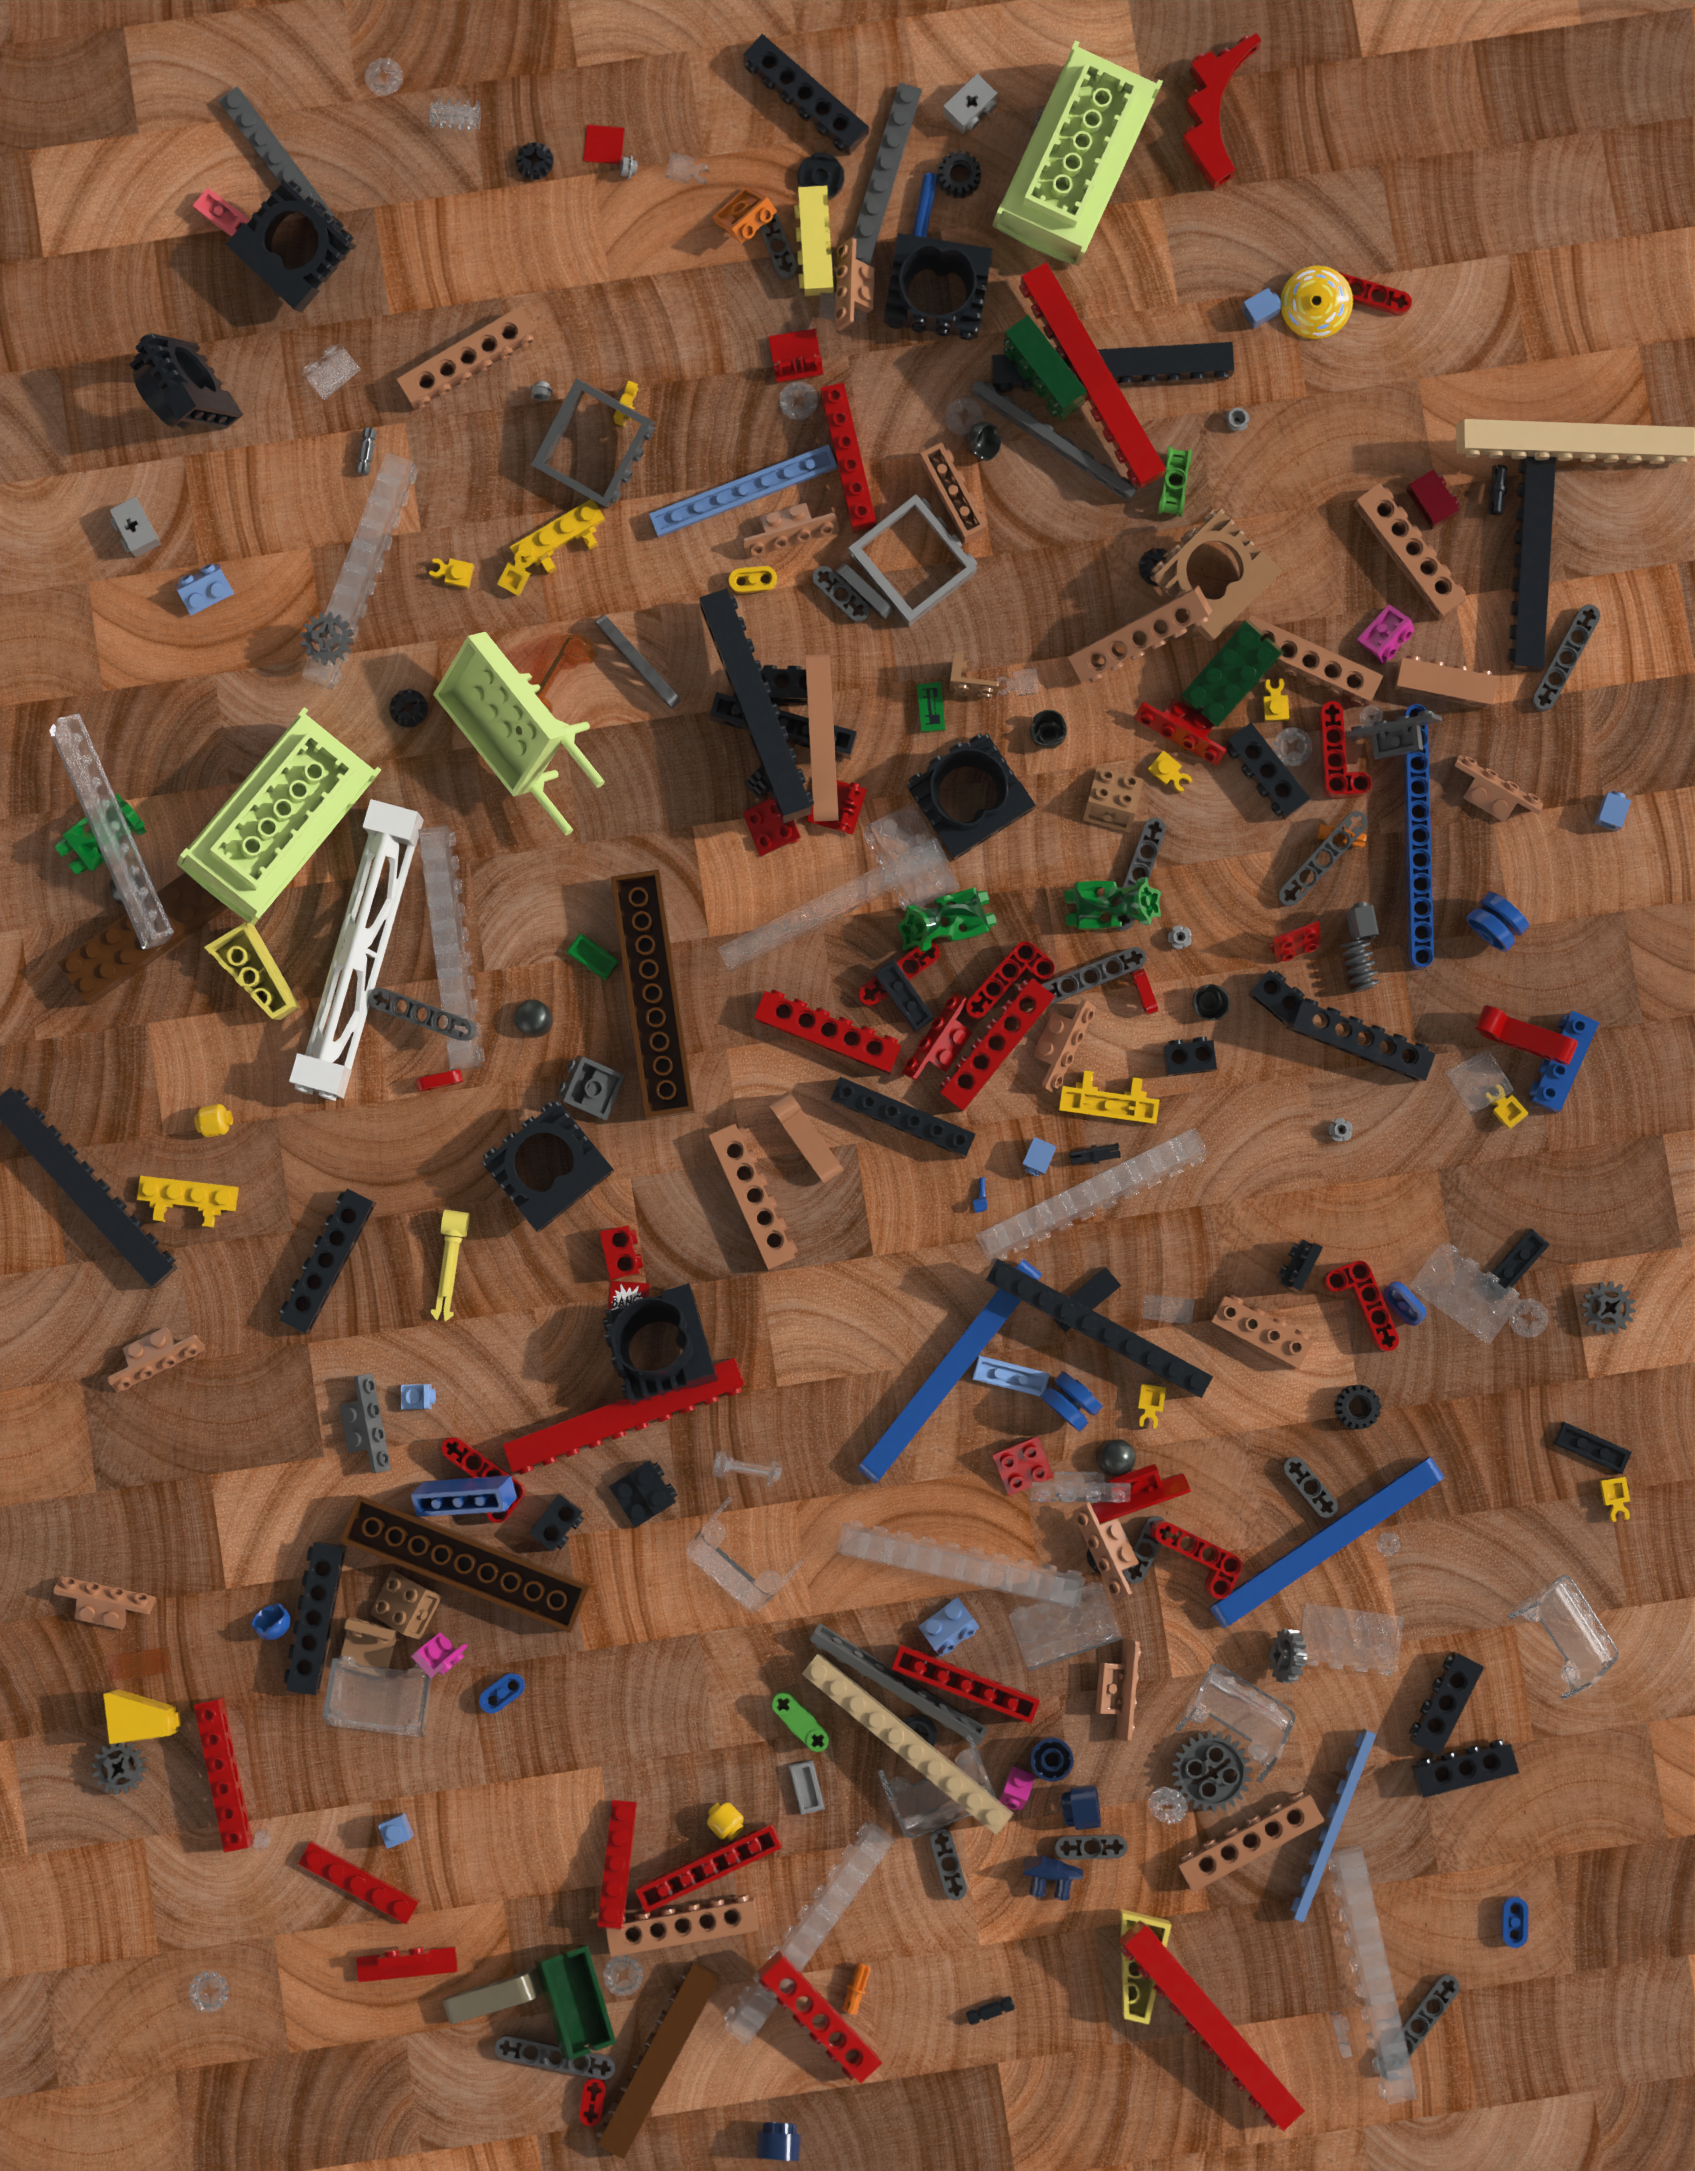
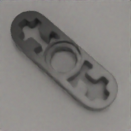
M774 214L771 222H775L773 224L775 234L771 235L768 226L764 227L762 225L759 227L776 274L783 280H790L797 273V263L777 214ZM776 240H780L785 244L784 249L780 252H776L771 248V244ZM784 256L787 265L791 266L788 273L785 270H780L783 268L781 258Z
M843 563L835 571L883 620L893 612L891 606L847 564Z
M818 567L813 573L815 587L852 622L862 623L866 621L869 616L867 603L829 567ZM820 573L822 575L829 574L828 581L832 585L835 581L838 582L831 588L830 592L827 591L829 585L825 581L818 582ZM837 589H845L847 591L848 597L844 601L835 599L834 592ZM852 598L855 599L852 601V604L856 608L863 607V616L859 614L853 616L854 610L848 605Z
M1288 1458L1283 1464V1472L1319 1516L1324 1518L1334 1516L1338 1510V1503L1301 1458ZM1290 1462L1294 1464L1300 1463L1301 1466L1298 1469L1302 1475L1306 1471L1309 1473V1476L1302 1478L1299 1484L1296 1482V1479L1300 1478L1297 1473H1289L1288 1471L1291 1468ZM1308 1480H1313L1317 1484V1491L1311 1495L1307 1494L1303 1489L1304 1483ZM1322 1491L1325 1495L1321 1496V1498L1325 1502L1331 1501L1332 1503L1330 1505L1331 1512L1329 1513L1327 1511L1321 1512L1322 1504L1319 1500H1316L1315 1503L1312 1502V1499L1318 1497Z
M1152 1516L1146 1520L1132 1549L1137 1558L1142 1561H1148L1146 1566L1142 1563L1140 1564L1138 1570L1141 1572V1576H1135L1134 1579H1131V1573L1128 1572V1569L1123 1570L1124 1577L1131 1583H1140L1145 1579L1161 1545L1159 1542L1155 1544L1152 1540L1143 1538L1145 1533L1150 1536L1149 1525L1151 1522L1164 1520L1159 1516ZM1162 1529L1159 1533L1165 1536L1167 1531ZM1144 1542L1152 1546V1553L1148 1557H1143L1138 1552L1140 1544Z
M937 1828L932 1832L930 1841L943 1888L949 1899L960 1900L965 1896L967 1887L954 1840L948 1829ZM939 1833H942L943 1836H948L949 1839L945 1841L947 1850L952 1848L953 1852H944L938 1856L937 1851L942 1852L940 1843H935L934 1840L938 1838ZM945 1857H952L955 1860L956 1865L953 1870L946 1871L942 1868L941 1862ZM959 1872L960 1876H955L957 1885H962L963 1888H960L959 1894L955 1895L953 1891L949 1892L948 1888L952 1887L950 1878L945 1880L944 1876H952Z
M1118 1834L1063 1835L1056 1840L1055 1851L1062 1859L1121 1858L1127 1852V1842ZM1101 1839H1106L1105 1845H1111L1117 1839L1119 1844H1123V1848H1119L1118 1853H1114L1112 1848H1105L1106 1854H1101L1103 1849ZM1076 1840H1081L1079 1845L1081 1854H1076L1077 1849H1069L1068 1854H1064L1063 1850L1059 1849V1846H1062L1064 1841H1068L1069 1845H1077ZM1088 1840H1095L1098 1843V1850L1093 1854H1088L1084 1850V1844Z

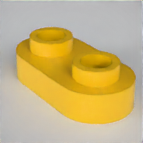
M769 566L738 568L729 576L730 588L738 594L768 592L774 589L777 584V574ZM764 576L770 579L766 584L761 582V578ZM744 579L746 583L743 586H739L737 581Z

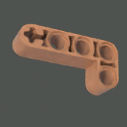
M789 1091L769 1104L773 1114L823 1184H826L844 1171Z

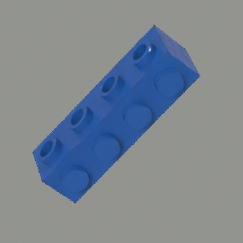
M1573 1010L1567 1015L1563 1014L1558 1024V1028L1561 1029L1559 1034L1576 1040L1578 1042L1577 1048L1569 1066L1543 1059L1538 1069V1072L1541 1073L1539 1080L1532 1083L1528 1092L1529 1095H1532L1529 1102L1553 1113L1561 1112L1599 1022Z
M511 1475L423 1481L411 1494L417 1517L502 1512L507 1510L517 1498Z

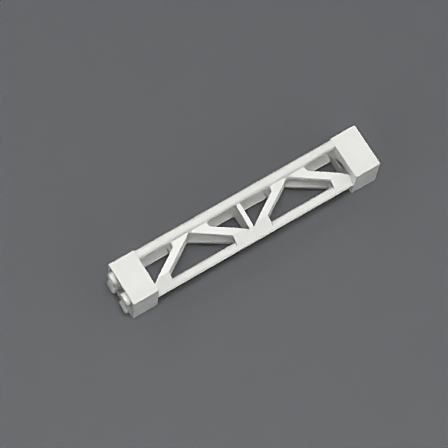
M370 799L363 828L368 833L364 852L305 1055L297 1053L289 1082L295 1085L294 1089L313 1095V1091L319 1092L318 1095L322 1096V1098L336 1101L337 1097L344 1099L370 1006L369 995L375 989L414 849L424 821L417 811ZM398 843L407 845L399 877L396 879L399 855ZM386 856L390 863L387 899L374 924L367 929L365 928ZM375 857L374 862H373V866H372V869H371V873H370V876H369V880H368V883H367V886H366V890H365V893H364V897H363V900H362V904H361V907H360V911H359V914H358V918H357V921H356V925H355V918H356V915H357V913H358V909H359V906H360V902H361V899H362V895H363V892H364V888H365V885H366V881H367V878H368V875H369V870H370V866H371V863H372V859ZM386 920L378 950L375 953L367 948L372 944L383 921ZM367 957L375 960L366 991H364ZM354 969L358 977L355 1011L341 1037L334 1042L332 1040ZM342 970L341 977H340V980H339V984H338V987H337V991H336V994H335V998H334V1001H333V1005H332V1008H331V1011H330V1015H329L328 1022H327L326 1029H325L324 1036H323V1034H322V1033H323V1029H324V1026H325V1024H326V1020H327V1017H328V1013H329V1010H330V1006H331V1003H332V999H333V996H334V993H335V989H336V986H337L338 977H339L340 971ZM353 1032V1037L351 1040L345 1065L342 1066L333 1063L337 1058H339L344 1046L346 1045L351 1033Z

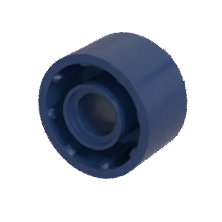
M1043 1737L1033 1745L1030 1751L1031 1766L1036 1775L1045 1781L1055 1782L1062 1780L1072 1770L1074 1763L1073 1753L1069 1745L1059 1737ZM1050 1752L1058 1754L1059 1757L1058 1762L1054 1765L1045 1763V1756Z
M1096 1784L1070 1787V1792H1064L1061 1795L1065 1825L1068 1827L1075 1826L1076 1830L1101 1827V1813Z
M765 2122L763 2124V2132H758L756 2158L799 2161L801 2135L796 2134L797 2126L791 2123Z

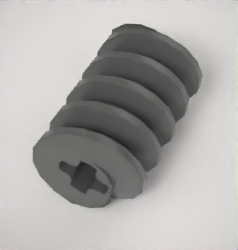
M1360 940L1340 945L1341 948H1347V950L1341 953L1342 957L1350 958L1344 962V966L1352 967L1346 974L1347 976H1354L1348 983L1349 985L1357 986L1351 993L1372 989L1380 983L1379 979H1372V976L1377 974L1378 971L1369 968L1375 964V961L1367 960L1373 954V951L1365 950L1366 947L1371 945L1368 941Z

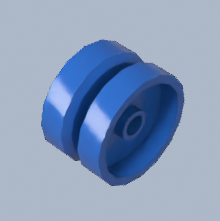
M1489 891L1480 900L1481 908H1473L1466 916V921L1491 946L1499 951L1508 952L1515 944L1513 935L1522 936L1529 928V922L1509 901L1497 893Z
M1062 1371L1055 1379V1384L1064 1393L1061 1395L1054 1388L1048 1387L1040 1397L1071 1426L1081 1432L1088 1424V1419L1079 1410L1082 1408L1089 1415L1095 1416L1103 1405L1092 1396L1093 1393L1077 1379L1074 1380L1065 1371Z

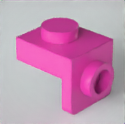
M1012 1766L999 1802L1009 1809L1023 1810L1035 1775Z

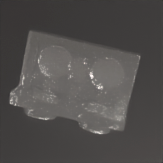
M339 344L328 347L323 352L324 356L317 362L314 360L309 363L304 369L306 372L302 374L323 400H326L361 370L347 351Z

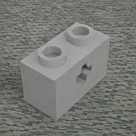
M976 74L943 106V115L964 134L968 129L971 131L980 122L979 118L986 113L988 115L997 106V92L981 76Z
M136 497L110 509L113 516L110 518V522L116 532L121 531L124 538L120 541L127 553L131 551L135 557H138L162 545L141 503ZM135 524L136 531L132 532L131 526Z

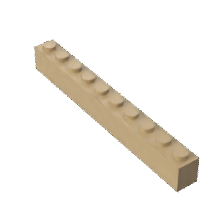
M1463 419L1456 425L1457 454H1465V457L1468 458L1488 455L1489 458L1496 459L1502 458L1503 455L1512 456V459H1524L1526 456H1535L1536 460L1558 457L1559 461L1581 458L1583 462L1604 459V462L1608 463L1623 459L1627 460V463H1639L1642 460H1650V464L1672 461L1674 465H1683L1695 457V427Z
M817 1654L804 1670L802 1675L994 1834L997 1835L1014 1813L823 1655Z

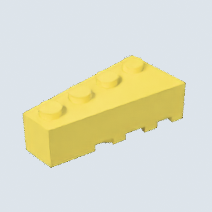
M827 186L798 187L799 204H794L795 219L800 218L801 227H796L797 242H802V250L797 251L798 265H803L804 273L799 274L800 289H805V296L834 295Z
M245 922L204 947L272 1019L282 1020L301 1008L254 925Z
M1120 1909L1121 1937L1141 1920L1167 1947L1171 1929L1169 1920ZM1121 1952L1122 2014L1124 2019L1149 2024L1156 1995L1152 1988L1155 1984L1150 1978L1145 1980L1136 1970L1139 1965L1133 1959L1130 1962Z

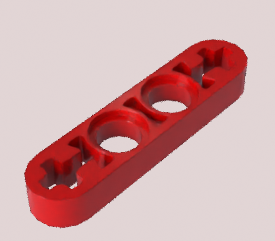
M1339 272L1349 285L1357 284L1361 288L1359 295H1352L1354 303L1398 316L1405 315L1412 305V298L1408 293ZM1374 291L1382 292L1384 300L1382 302L1373 301L1371 293ZM1389 294H1390V295H1392V298H1391L1392 301L1390 302V304H1389V306H1388V305H1386V302H1387V300H1388V298H1389ZM1400 298L1404 300L1403 303L1405 304L1402 309L1398 308V303H1396Z
M931 942V947L929 948L935 949L933 953L934 958L931 959L929 956L924 958L922 962L925 965L922 967L919 960L913 956L918 953L919 957L924 955L925 952H921L919 946L896 962L902 971V965L905 961L911 960L915 962L916 970L913 973L908 974L903 971L909 981L939 959L940 949L936 943ZM876 977L866 983L859 991L861 1003L868 1007L878 1004L889 996L887 992L881 995V992L878 991L874 995V1001L863 998L866 995L865 990L868 989L871 992L877 988L874 984L878 981ZM878 981L880 988L883 991H885L881 983Z

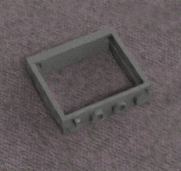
M576 378L531 465L599 504L611 507L612 504L615 505L617 500L620 499L622 495L620 489L623 483L627 484L632 477L633 471L631 468L635 461L638 463L644 454L642 447L646 440L650 441L653 437L656 422L583 380ZM585 392L641 423L604 496L548 465Z

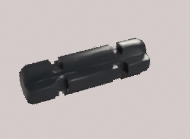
M1011 1996L1001 1998L1000 2002L996 2000L979 2006V2010L975 2008L968 2010L966 2016L969 2024L975 2025L980 2023L979 2020L981 2019L986 2021L1002 2015L1003 2011L1006 2013L1013 2011L1015 2005Z

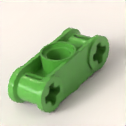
M1168 446L1165 460L1166 472L1159 500L1158 514L1163 512L1177 514L1178 517L1182 518L1192 449L1183 451ZM1176 477L1181 481V484L1173 486L1170 484L1169 479Z
M786 1691L777 1693L772 1702L775 1713L809 1749L814 1752L825 1750L829 1743L827 1731L792 1694ZM779 1698L782 1700L789 1699L788 1709L785 1707L778 1708ZM812 1735H823V1744L817 1743L814 1745L812 1743L814 1739Z

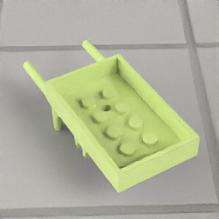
M486 632L470 635L466 638L433 695L513 797L531 792L565 836L573 831L572 827L543 792L544 782L557 778L559 775L558 771L544 772L560 745L563 744L597 788L601 787L605 781L574 744L575 734L588 730L590 725L588 722L568 725L556 720L535 694L541 687L538 684L531 685L527 682L532 678L529 673L519 674Z

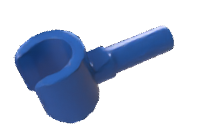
M984 1177L979 1178L980 1198L972 1200L975 1213L983 1212L987 1209Z

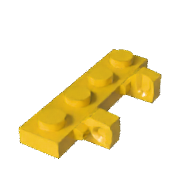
M590 499L510 546V549L514 556L517 551L524 550L521 555V559L524 562H527L530 556H534L533 563L536 566L542 564L549 575L557 570L550 558L556 549L575 538L576 540L583 538L589 550L598 546L593 533L596 532L595 527L604 522L605 518L595 501Z
M1084 1070L1082 1083L1076 1082V1088L1062 1086L1059 1111L1152 1124L1157 1123L1160 1100L1146 1098L1147 1092L1141 1091L1142 1078L1132 1077L1130 1092L1124 1091V1095L1098 1091V1087H1092L1093 1071Z
M140 1176L137 1200L150 1202V1208H154L153 1220L159 1222H166L164 1213L167 1211V1207L173 1208V1204L199 1207L198 1211H203V1216L205 1217L204 1223L201 1226L214 1228L215 1215L221 1216L222 1210L236 1212L239 1187Z

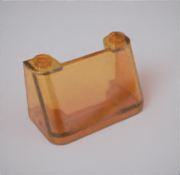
M558 632L553 634L529 673L532 678L527 682L531 685L538 684L541 687L535 694L551 714L553 712L552 704L545 696L565 662L575 668L581 662L588 661L593 663L598 655L594 641L581 634Z

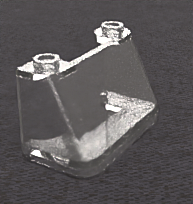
M341 1655L339 1659H332L322 1717L327 1725L409 1737H425L432 1678L419 1665H414L413 1669L403 1671L359 1665V1663L354 1662L355 1658L351 1656Z

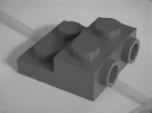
M577 1055L576 1059L572 1058L567 1066L569 1076L566 1082L562 1081L558 1087L557 1094L560 1095L558 1100L603 1120H607L625 1075Z

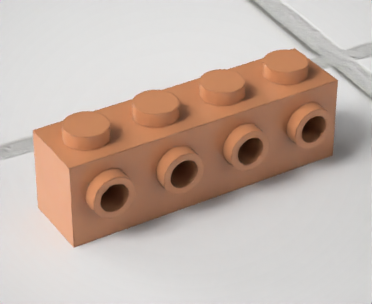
M941 442L921 452L920 462L963 543L966 544L986 534L987 519L983 512H979L975 504H977V501L972 491H967L964 485L966 481L960 469L956 470L951 451L945 449Z
M1411 655L1406 656V658L1402 657L1399 661L1394 691L1489 709L1493 705L1498 676H1493L1490 671H1468V667L1462 665H1454V668L1444 666V662L1431 660L1430 663L1420 661L1421 658Z
M1232 1294L1229 1297H1222L1209 1323L1295 1369L1300 1368L1313 1343L1308 1340L1309 1335L1298 1329L1295 1332L1288 1330L1285 1322L1275 1317L1273 1321L1264 1317L1266 1312L1255 1306H1252L1251 1309L1242 1305L1244 1301Z

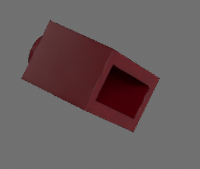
M1434 469L1411 482L1406 489L1431 530L1454 517L1460 510L1458 499L1453 493L1450 494L1445 487L1446 481L1440 473L1437 474Z

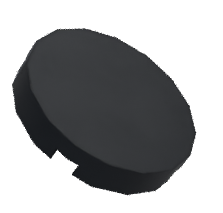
M827 153L810 155L809 158L800 164L797 172L799 187L827 186L828 200L835 198L841 192L845 183L843 167L834 156Z

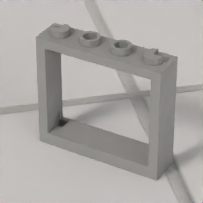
M917 494L848 548L849 555L908 627L977 572V562L970 553H964L960 548L962 546L960 540L954 534L950 536L945 530L947 528L945 522L939 516L935 517L930 511L932 508L925 498L920 499ZM915 507L965 569L912 610L862 549Z

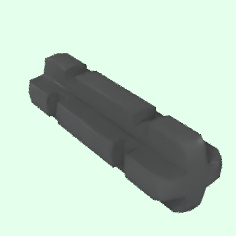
M365 427L363 429V440H361L358 454L359 462L356 465V472L360 475H368L371 466L369 463L372 461L375 445L373 441H375L377 434L373 428Z

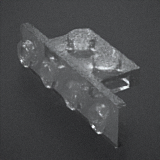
M1055 1472L1054 1482L1031 1483L1030 1496L1031 1501L1121 1503L1130 1501L1131 1484L1105 1483L1104 1472Z

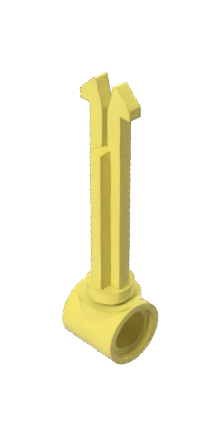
M444 1210L441 1234H445V1247L436 1310L431 1309V1314L436 1320L439 1319L444 1297H446L444 1320L447 1321L454 1315V1312H450L459 1246L462 1241L461 1237L467 1236L470 1213Z

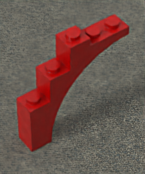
M1257 33L1250 37L1249 35L1242 37L1235 47L1222 50L1217 55V58L1210 51L1205 55L1204 53L1197 55L1191 63L1189 72L1201 90L1197 89L1188 96L1186 110L1197 126L1193 125L1184 132L1182 145L1213 190L1232 179L1236 170L1226 153L1221 137L1219 119L1221 99L1232 75L1246 59L1259 50L1262 40Z

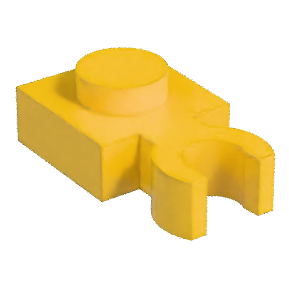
M628 381L620 402L635 410V407H632L633 400L639 388L637 387L638 384ZM616 410L614 415L615 424L624 427L626 421H631L632 418Z
M522 549L515 554V565L511 562L507 563L497 583L517 596L521 594L531 574L525 571V569L532 565L535 559L534 556H530L527 562L522 561L521 555L524 551Z
M432 559V563L439 565L440 570L438 572L429 571L431 577L438 579L445 576V584L469 589L474 570L473 563L450 559L449 564L446 565L440 559Z
M1267 679L1265 682V690L1269 693V696L1263 697L1264 722L1289 721L1290 719L1288 695H1281L1284 687L1283 679L1278 680L1279 687L1276 689L1270 686V679Z
M1164 750L1147 770L1165 786L1172 781L1175 790L1179 793L1184 791L1183 787L1179 785L1180 780H1186L1189 784L1192 782V778L1188 774H1180L1178 772L1182 765Z
M1496 1085L1495 1090L1499 1096L1493 1098L1489 1093H1486L1485 1099L1488 1103L1497 1106L1493 1113L1510 1130L1528 1116V1112L1513 1095L1506 1099L1503 1088L1500 1085Z
M1141 1384L1138 1408L1145 1410L1144 1414L1139 1418V1426H1143L1144 1420L1149 1417L1153 1420L1152 1428L1157 1427L1158 1419L1155 1416V1412H1163L1166 1387Z
M1626 1477L1600 1480L1603 1503L1612 1507L1609 1512L1611 1522H1616L1615 1515L1618 1511L1623 1513L1624 1520H1628L1630 1513L1623 1504L1624 1502H1630Z

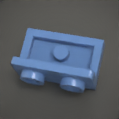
M213 563L207 564L200 569L201 572L193 576L188 574L180 578L179 583L176 584L177 591L190 615L234 594L219 563L215 565Z
M958 1597L918 1626L940 1657L952 1652L956 1645L964 1639L972 1637L980 1627Z

